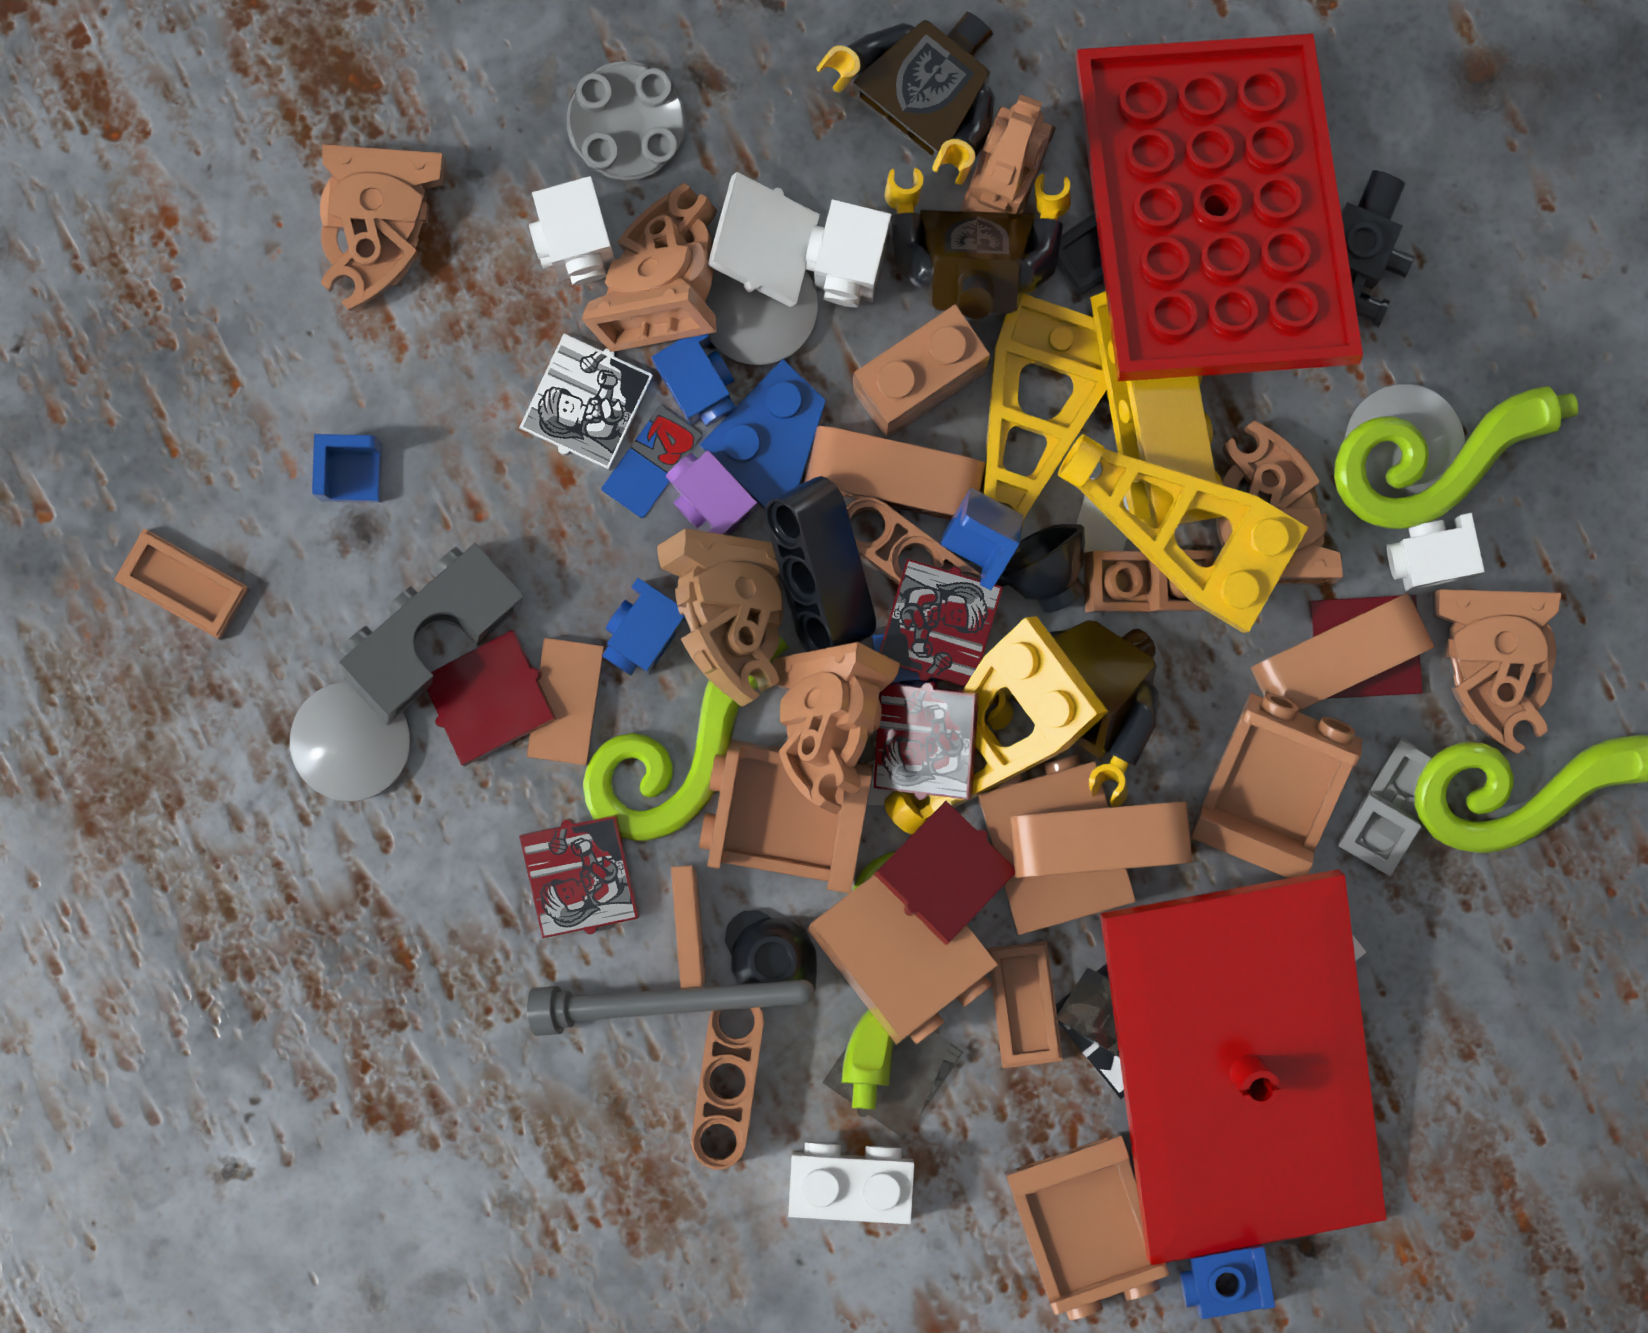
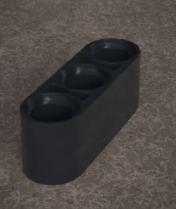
M818 476L770 500L765 510L766 523L795 630L805 651L809 652L861 642L870 637L876 629V616L847 506L836 484L826 477Z

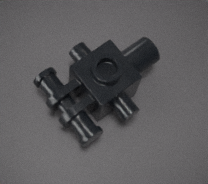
M1373 170L1358 206L1347 202L1341 211L1357 316L1373 322L1372 326L1379 328L1390 300L1386 298L1380 300L1362 292V289L1365 286L1373 290L1380 281L1384 270L1406 278L1415 256L1394 247L1403 225L1391 221V218L1406 184L1391 174Z

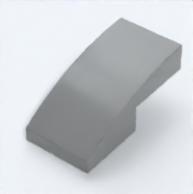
M1400 736L1356 810L1338 846L1391 877L1422 826L1414 805L1415 788L1420 773L1434 755Z

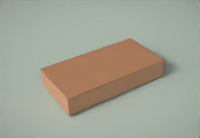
M143 528L114 579L116 582L219 640L224 636L251 589Z
M544 638L539 669L542 677L539 683L556 720L530 733L527 750L528 758L583 766L588 765L603 663L602 654L605 650L604 646Z
M692 865L671 867L681 989L703 987L706 983L697 869Z
M1048 941L987 948L989 954L998 964L990 974L993 984L992 989L1002 1067L1010 1068L1063 1061Z

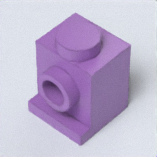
M709 450L699 458L692 452L689 453L665 476L680 494L673 502L674 505L697 529L706 522L711 527L708 532L730 535L758 510L757 502Z

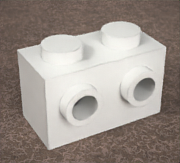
M591 176L532 192L540 221L530 223L529 228L542 268L553 266L559 281L571 278L572 285H583L606 277L605 268L610 267L615 257Z
M832 199L825 227L813 226L806 254V270L814 271L815 288L825 291V300L854 308L859 306L860 300L873 302L890 235V213Z
M805 1142L804 1152H792L788 1217L911 1224L914 1161L913 1159L902 1158V1148L866 1146L865 1156L841 1155V1144Z

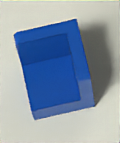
M314 434L312 494L321 502L380 503L382 443L377 437L373 435Z
M970 487L943 532L940 545L981 566L980 585L991 591L1020 544L1024 515Z

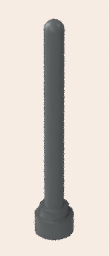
M806 980L573 997L570 991H562L559 986L535 987L530 990L528 995L527 1014L531 1031L535 1036L562 1034L565 1028L573 1027L575 1021L802 1005L809 1003L813 999L815 990L813 985Z

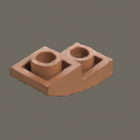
M1183 550L1198 566L1211 567L1214 564L1213 551ZM1090 551L1084 553L1085 613L1206 611L1192 603L1142 552Z

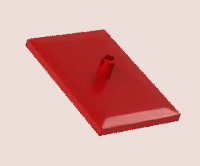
M1314 34L1077 49L1075 61L1117 382L1360 365L1363 350Z
M1340 869L1100 913L1146 1257L1151 1266L1386 1221L1345 874Z

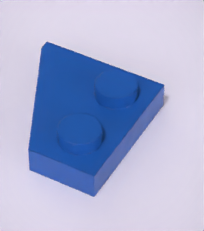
M782 359L736 406L737 408L730 412L699 445L705 452L709 450L739 484L766 510V505L770 500L800 485L826 400Z

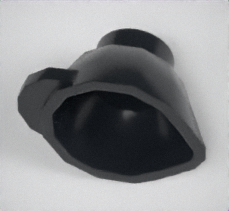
M1058 524L1034 532L1020 541L1019 546L995 585L1005 586L1009 584L1025 599L1036 600L1044 613L1055 612L1069 606L1080 598L1085 590L1078 577L1084 560V526L1081 524Z
M759 910L743 911L733 917L727 925L725 943L731 953V971L738 984L806 980L816 990L817 953L805 929L787 918H772Z

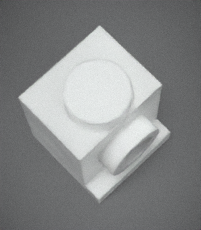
M1472 513L1459 515L1451 521L1453 529L1446 530L1444 520L1424 523L1408 528L1410 538L1403 539L1397 543L1387 544V556L1394 580L1403 578L1405 591L1473 578L1484 573Z

